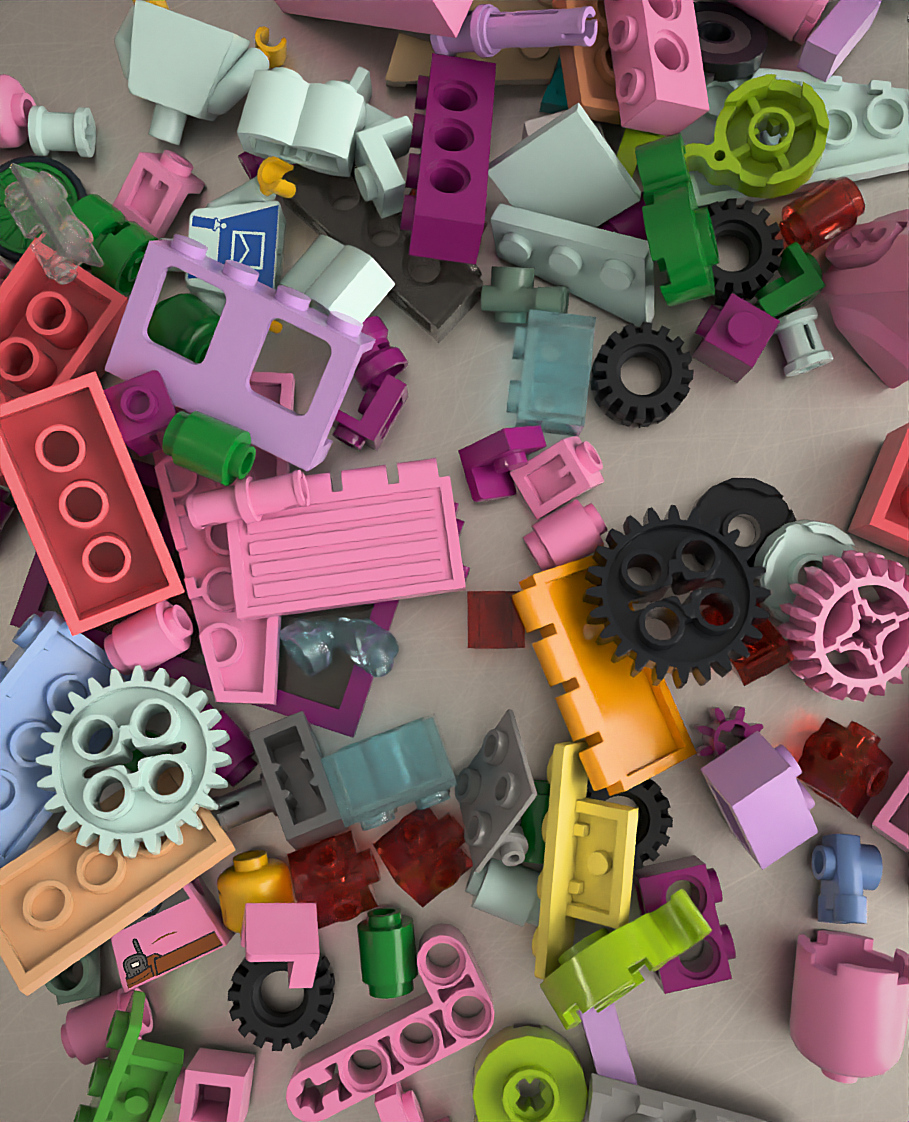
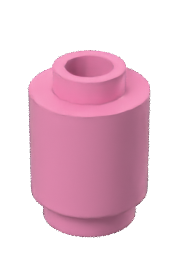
M575 499L531 526L533 531L522 538L543 572L585 558L595 552L597 546H604L600 535L607 532L608 529L592 503L583 507Z
M163 600L116 624L112 629V634L108 635L104 640L105 652L113 667L123 675L132 674L137 665H140L147 672L190 648V635L193 634V625L190 617L181 606H173L168 601Z
M119 988L69 1009L66 1015V1023L61 1027V1040L68 1056L71 1058L77 1057L84 1065L96 1062L98 1057H108L111 1048H106L105 1042L115 1010L126 1011L133 990H141L134 988L125 993L123 988ZM146 997L139 1040L142 1039V1035L150 1033L153 1029L152 1013Z

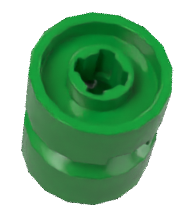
M90 194L75 203L63 217L56 232L55 249L84 270H91L92 275L127 297L133 289L149 241H156L158 238L135 221L126 222L124 214L101 196Z

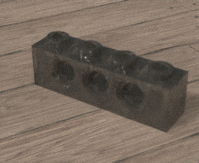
M355 159L350 177L324 174L296 164L294 169L282 178L296 186V192L292 198L282 197L284 204L318 235L329 236L344 246H354L370 255L395 283L386 296L440 343L481 299L483 281L480 279L482 273L477 265L409 255L411 231L400 230L402 212L381 219L373 200L366 202L363 199L355 179L354 171L357 168ZM342 196H354L359 200L357 205L349 210H339L333 207L334 202ZM383 230L393 231L399 236L397 241L389 246H379L371 241L376 233ZM420 265H430L439 272L438 276L430 282L416 281L410 274Z

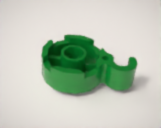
M681 133L636 146V161L644 190L643 198L646 206L642 207L645 231L652 262L657 261L660 272L667 275L668 283L660 285L666 304L671 307L714 295L715 286L712 266L720 262L717 242L708 208L703 207L699 209L684 157L686 148Z

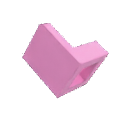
M245 903L241 929V946L245 948L246 960L248 962H287L289 989L312 988L320 955L316 903Z

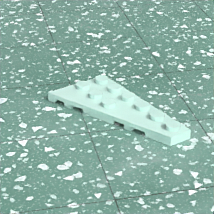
M760 67L746 78L729 82L713 81L715 73L704 72L709 111L679 132L685 145L690 143L711 145L714 142L717 117L724 107L726 98L747 80L766 74H776L777 80H790L802 86L803 82L810 85L824 101L830 124L822 159L811 178L794 192L790 193L795 194L909 170V89L891 87V82L871 80L868 85L842 82V76L831 75L827 82H824L806 72ZM765 130L760 132L759 141L765 145H776L782 136L778 134L771 137ZM698 171L689 172L699 209L703 207L708 208L710 204L716 201L722 207L725 201L731 198H737L736 206L744 204L746 200L751 202L766 200L765 198L748 197L728 185L713 186L707 182L702 173Z

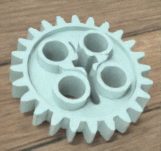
M140 665L135 666L131 681H126L116 668L111 669L110 686L104 688L91 677L88 679L91 693L89 697L84 699L73 692L68 694L69 700L75 708L71 714L61 711H53L51 714L62 727L59 733L47 732L41 734L40 738L52 745L54 749L53 753L36 757V763L52 769V774L39 780L37 787L44 791H56L57 794L44 805V808L53 814L67 811L57 827L68 833L81 826L76 843L88 847L100 835L99 853L110 856L116 849L119 841H121V848L125 857L135 858L140 842H144L151 854L158 855L161 850L162 836L166 835L172 842L181 845L183 844V836L180 826L187 823L198 830L203 828L202 822L196 814L200 807L217 811L219 806L208 796L211 788L222 789L228 787L229 783L218 774H215L216 768L232 764V758L228 754L216 751V748L228 742L230 737L225 730H210L221 720L222 716L216 708L201 712L209 699L202 690L195 692L187 698L191 684L185 677H180L169 687V674L163 668H159L151 682L148 681L147 674ZM158 713L170 714L171 724L167 732L158 738H148L145 734L148 720ZM102 728H111L113 740L110 746L99 754H91L89 751L91 736ZM177 744H186V749L182 753L158 755L161 752L176 747ZM138 749L144 755L150 757L139 760V771L133 773L122 764L132 761V751ZM97 766L110 767L93 775L91 778L86 779L84 776L85 771L89 768ZM170 767L182 768L184 780L181 787L170 795H160L157 790V781L162 772ZM113 783H122L125 789L123 802L118 808L110 812H103L100 806V797L103 790Z

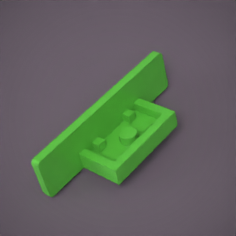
M133 990L126 1011L115 1010L105 1042V1047L111 1048L107 1059L97 1058L87 1089V1095L93 1096L90 1105H79L73 1122L161 1121L175 1087L177 1077H179L183 1067L184 1049L138 1039L142 1027L145 992Z

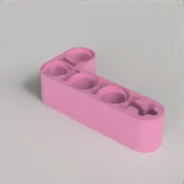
M437 924L427 929L419 941L417 967L427 989L426 993L307 1053L298 1061L286 1092L288 1108L296 1118L303 1122L325 1120L480 1040L490 1031L495 1014L492 993L465 936L458 928L450 924ZM446 943L453 946L459 956L453 964L441 967L430 961L427 955L429 949L436 944ZM474 996L482 1002L484 1007L475 1017L465 1018L454 1011V1003L461 997ZM417 1022L428 1026L433 1034L426 1042L417 1044L408 1041L403 1035L402 1030L407 1025ZM358 1050H371L379 1056L381 1064L370 1070L362 1069L355 1064L352 1055ZM336 1063H337V1064H338V1073L334 1074V1070H335ZM310 1078L315 1086L306 1088V1080ZM327 1082L324 1092L320 1093L316 1086Z

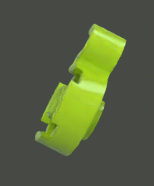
M766 74L745 81L726 98L724 107L717 117L714 142L711 145L700 143L685 145L686 154H684L688 172L698 171L704 175L709 184L713 186L728 185L748 197L773 199L794 192L811 178L825 150L830 122L824 101L810 85L803 82L802 86L790 80H777L776 74ZM766 130L771 137L778 134L782 137L779 138V142L776 145H765L759 141L760 132Z
M685 889L675 892L670 896L671 900L657 910L646 913L609 933L607 928H602L590 934L558 958L561 966L545 978L540 984V988L566 1030L582 1022L576 1013L580 1010L583 1014L594 1007L597 1013H599L645 981L639 972L642 967L646 965L649 971L655 972L711 933V927Z
M513 1025L504 1027L486 1041L475 1059L472 1094L476 1110L474 1122H582L585 1116L588 1091L579 1057L567 1039L550 1027L540 1025V1028L532 1026L513 1028ZM525 1078L531 1084L537 1078L540 1080V1092L531 1097L521 1096L518 1082Z

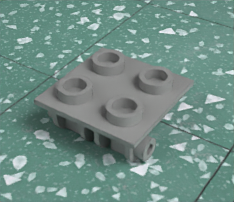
M510 709L506 711L495 729L490 730L486 734L481 749L468 768H464L460 772L455 784V797L459 801L465 827V842L469 845L474 872L480 873L490 858L502 860L506 866H517L525 860V854L529 848L523 829L520 826L521 816L536 798L537 791L514 712Z

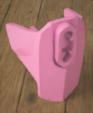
M909 209L878 217L869 223L851 226L841 232L826 249L825 256L832 265L826 273L822 274V281L826 286L820 292L829 305L835 326L883 383L892 389L909 380Z

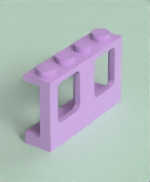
M175 234L173 240L149 241L104 370L125 381L149 371L157 370L162 375L175 406L189 413L194 411L202 412L248 431L251 435V444L307 472L322 463L333 442L327 436L363 353L372 350L376 339L362 333L363 324L346 314L330 311L328 316L309 307L311 298L300 291L283 285H278L277 290L258 282L259 273L247 265L233 260H226L224 265L206 256L208 248L194 239ZM173 266L221 289L226 297L225 306L202 363H195L153 342L147 333V328L168 270ZM276 318L282 319L325 340L331 347L330 359L306 414H298L254 392L250 387V376L270 325Z

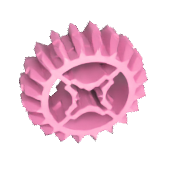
M855 550L843 551L841 558L834 555L823 556L822 570L814 566L804 567L807 583L804 586L798 583L789 584L792 592L797 596L793 604L785 603L779 605L782 612L790 615L789 621L776 627L779 634L788 639L779 649L782 651L783 656L792 660L788 666L792 673L803 679L805 685L818 693L821 691L832 699L842 701L848 697L853 701L864 702L867 693L874 696H885L886 681L892 684H903L900 671L904 667L909 668V575L905 574L906 568H903L898 562L884 559L883 555L871 551L860 553ZM872 585L880 599L875 602L867 601V599L860 597L858 587ZM833 650L840 653L844 652L848 654L850 662L837 665L831 664L826 653Z

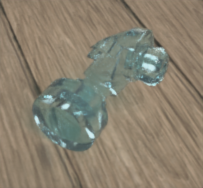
M337 616V622L328 621L327 619L311 622L298 618L280 631L281 641L296 665L310 677H314L332 664L333 649L341 648L343 653L350 655L357 666L373 677H382L388 674L394 666L393 658L396 657L399 651V643L393 634L368 618L352 620Z

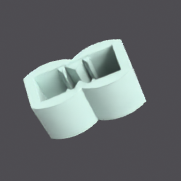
M275 67L271 71L255 70L237 134L243 150L264 159L274 156L288 163H297L320 173L350 177L355 159L357 132L363 130L366 119L364 97L357 94V91L352 86L341 81L331 80L325 84L307 83L298 73L283 67Z
M321 234L281 279L278 285L293 288L311 298L309 307L329 316L330 311H337L363 323L393 288L395 283L378 263L364 251L351 245L344 246L333 238Z

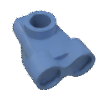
M831 834L823 836L822 845L816 846L812 855L813 874L816 879L821 880V895H818V922L867 924V897L863 895V890H875L880 884L883 870L882 857L875 845L860 844V836Z

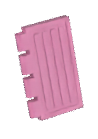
M436 458L397 463L399 483L389 484L386 465L341 471L343 490L333 492L330 472L306 475L305 478L310 495L308 507H297L264 514L259 522L250 524L245 523L243 519L227 522L237 619L247 621L465 591L466 585L450 476L439 477Z

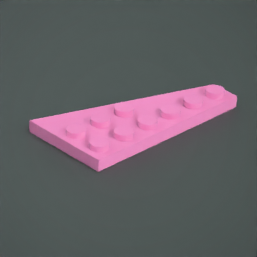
M252 372L249 383L254 392L293 411L295 391L293 373ZM174 405V407H175L177 413L180 412V411H184V412H186V413H189V412H187V411H185V410H183V409H181V408H179V407H177V406ZM166 430L156 434L161 448ZM251 444L256 449L253 466L247 476L252 477L256 481L290 473L289 462ZM163 448L152 452L158 484L175 548L181 560L185 576L184 582L200 633L199 639L215 700L218 703L276 705L281 616L247 621L237 619L226 523L197 530L192 526L187 512L186 500L188 494L194 492L197 494L229 486L222 485L175 465L172 457L163 452Z

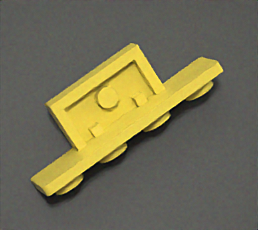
M585 740L556 743L547 765L550 796L549 808L542 823V838L546 842L544 866L537 881V895L541 900L539 925L532 939V953L536 957L534 976L543 980L561 966L558 958L574 945L576 918L615 929L629 923L639 808L586 797L588 776L578 755L579 751L588 748Z

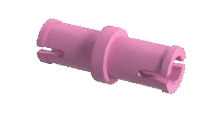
M295 470L293 473L256 481L252 477L247 476L244 479H237L233 486L197 494L195 492L187 495L186 502L192 526L197 530H201L208 526L241 519L247 524L259 522L264 514L297 507H308L310 495L303 472Z

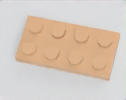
M170 767L162 772L157 781V790L160 795H170L181 787L184 780V773L181 768ZM122 788L100 803L102 811L110 812L118 808L125 797V789ZM200 807L196 812L203 825L201 830L193 828L187 823L180 826L183 844L177 845L166 835L162 836L161 850L158 855L151 854L144 842H140L136 857H125L121 848V841H119L116 849L110 856L99 853L100 835L88 847L76 843L81 828L79 826L68 833L58 830L0 868V956L19 990L26 996L30 995L234 852L233 843L210 810Z

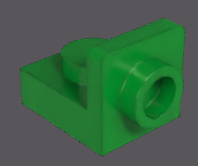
M798 242L787 246L779 256L782 257V261L777 271L781 277L770 282L755 294L758 301L754 306L776 319L807 306L826 286L822 281V270L819 263L810 253H804Z

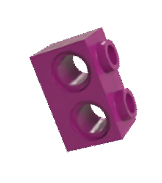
M692 855L647 865L636 871L633 869L632 880L641 916L651 913L667 903L666 893L674 882L687 880L691 884V900L712 929L711 933L703 938L704 949L696 960L682 961L678 955L654 972L655 980L664 994L732 979L728 960L735 959L736 952L727 924H719L715 903L722 902L723 897L720 882L714 868L707 869L703 861Z

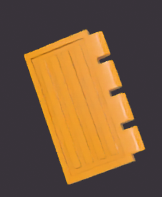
M593 555L529 576L519 582L522 591L511 597L527 634L539 630L543 639L533 643L532 646L549 686L552 687L562 683L566 692L556 697L555 701L572 741L574 742L584 737L586 739L588 748L579 751L578 755L593 790L598 791L606 788L609 796L631 789L697 754L665 679L663 678L658 686L652 685V669L644 667L637 676L632 677L630 676L633 659L626 656L619 662L613 663L611 661L613 653L618 647L614 641L597 645L596 640L605 628L604 624H587L586 619L589 613L599 606L583 602V595L586 589L597 586L585 579L586 572L590 566H600L592 558ZM629 603V609L635 611L632 603Z

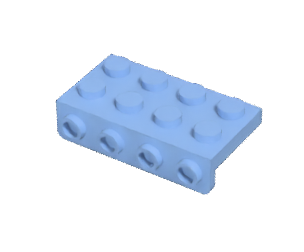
M46 611L41 618L36 614L31 615L12 639V642L17 644L18 647L4 665L0 663V868L26 851L53 814L45 810L44 805L57 794L56 791H44L37 787V782L51 775L52 769L36 763V757L53 753L54 749L52 745L40 738L41 734L47 732L59 733L62 727L51 714L53 711L71 714L75 708L71 704L68 694L73 692L86 699L91 695L88 679L93 677L105 688L110 686L111 669H115L102 648L81 633L72 636L67 623L64 621L65 619L55 611ZM122 674L126 681H131L132 674ZM102 728L91 736L89 741V751L91 754L99 753L113 734L111 728Z

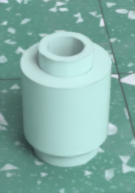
M493 858L489 859L480 873L474 872V868H472L465 888V892L474 895L471 907L521 927L526 922L534 926L539 925L541 901L537 895L539 871L521 864L506 866L502 860Z

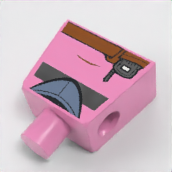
M201 876L195 878L111 937L117 968L125 993L226 946L236 934L224 926L221 907Z

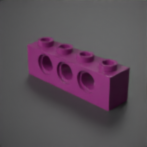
M432 53L429 76H418L414 109L425 110V113H414L410 148L420 149V154L409 153L405 188L416 189L415 196L404 195L400 230L411 231L409 255L476 265L485 224L496 63Z

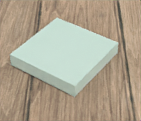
M579 102L489 163V177L513 207L592 227L601 225L639 202L641 197V190Z

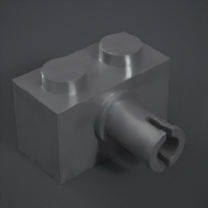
M303 711L248 732L262 770V774H260L261 780L222 796L212 798L219 806L220 813L217 814V817L224 832H228L231 828L273 812L275 817L278 816L286 841L297 851L349 830L313 730Z

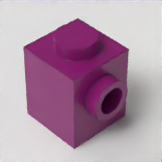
M732 293L720 309L711 304L694 332L702 337L691 357L738 383L754 367L780 320Z

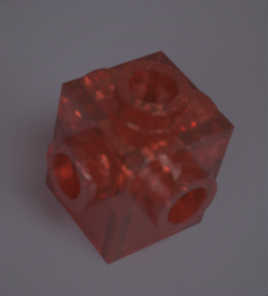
M826 717L819 730L812 733L804 744L802 756L797 762L802 774L796 778L812 793L858 819L870 798L878 795L885 787L893 761L878 747L881 738L871 730L854 721H851L846 728Z
M426 801L410 814L403 817L397 825L373 843L374 848L395 883L421 907L427 905L442 891L452 887L459 880L460 876L473 867L471 856L463 846L465 843L463 827L450 812L441 818Z
M351 830L287 854L295 899L297 903H316L318 929L336 922L352 920L360 913L379 907L373 886L374 883L381 881L377 861L371 848L361 850Z

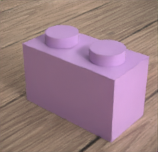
M756 731L701 768L702 774L731 832L762 870L818 833L810 813V809L815 806V802L807 789L796 778L802 774L800 766L782 744L773 748Z

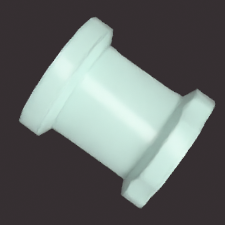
M32 106L30 108L28 136L35 155L47 156L50 151H78L81 157H92L94 155L96 127L90 108L78 107L75 113L47 112L44 106Z
M815 307L798 310L778 319L780 323L773 335H778L788 363L783 368L786 376L791 377L803 374L834 360L831 351L824 350L814 322L819 317Z

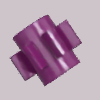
M712 706L709 708L712 720L706 726H693L696 732L702 734L703 745L695 749L697 752L695 755L708 756L711 754L716 759L732 747H726L723 742L718 741L721 731L731 732L734 737L738 738V743H740L756 731L760 732L764 727L760 723L747 724L743 722L745 716L744 707L734 706L729 718H725L723 711L719 707Z

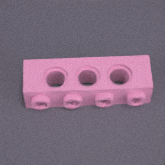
M604 0L621 126L671 136L681 132L709 111V103L693 0Z

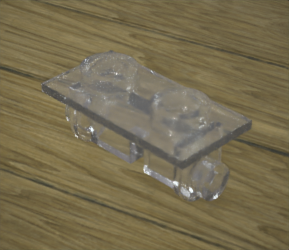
M12 163L9 167L17 182H13L6 187L4 204L25 238L33 240L43 231L30 247L42 266L45 275L49 279H55L58 284L63 285L72 282L77 277L78 272L76 268L81 263L101 268L104 263L92 244L94 237L88 227L72 211L66 200L68 194L64 186L48 172H36Z

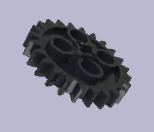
M671 505L664 520H660L656 511L651 507L647 509L643 517V526L630 515L623 524L624 534L612 528L605 539L609 548L597 546L592 558L600 566H590L585 575L587 581L597 586L586 589L583 595V602L598 605L599 607L589 613L586 621L587 624L592 625L604 624L605 628L599 634L596 643L597 645H603L614 641L618 647L611 658L613 663L621 661L626 656L633 659L630 676H637L644 667L652 669V685L658 686L667 673H672L676 689H681L687 683L689 673L692 672L697 683L703 686L711 680V668L723 678L733 670L730 659L741 664L750 655L744 644L754 646L763 637V634L753 625H762L769 618L770 613L756 605L764 602L771 595V590L755 586L754 583L765 574L766 569L765 567L748 566L747 561L756 549L753 546L738 550L734 546L740 535L738 529L729 532L725 536L718 532L721 517L716 516L705 526L700 524L699 508H694L687 520H681L676 505ZM692 554L699 557L705 565V571L695 572L690 570L682 561V555ZM632 567L645 569L650 573L653 584L641 586L634 583L630 579L627 570ZM720 581L723 584V588L699 589L706 583ZM670 587L675 595H683L693 591L683 604H681L677 596L663 598ZM629 603H651L644 609L632 611L628 607ZM710 605L715 607L723 616L724 624L720 626L709 624L702 617L700 606ZM648 619L661 620L668 626L671 638L668 640L655 639L648 633L645 621Z

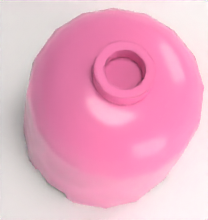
M818 930L817 940L810 942V938L804 934L798 935L790 1012V1036L800 1053L810 1062L820 1067L826 1077L834 1081L855 1083L857 1078L882 1075L898 1062L903 1050L909 1018V954L896 948L893 958L872 950L874 941L872 938L847 932Z

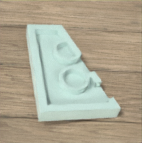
M499 203L490 218L498 257L520 268H535L534 275L556 286H567L570 293L630 323H634L638 327L643 322L651 323L655 315L654 261L652 262L647 240Z

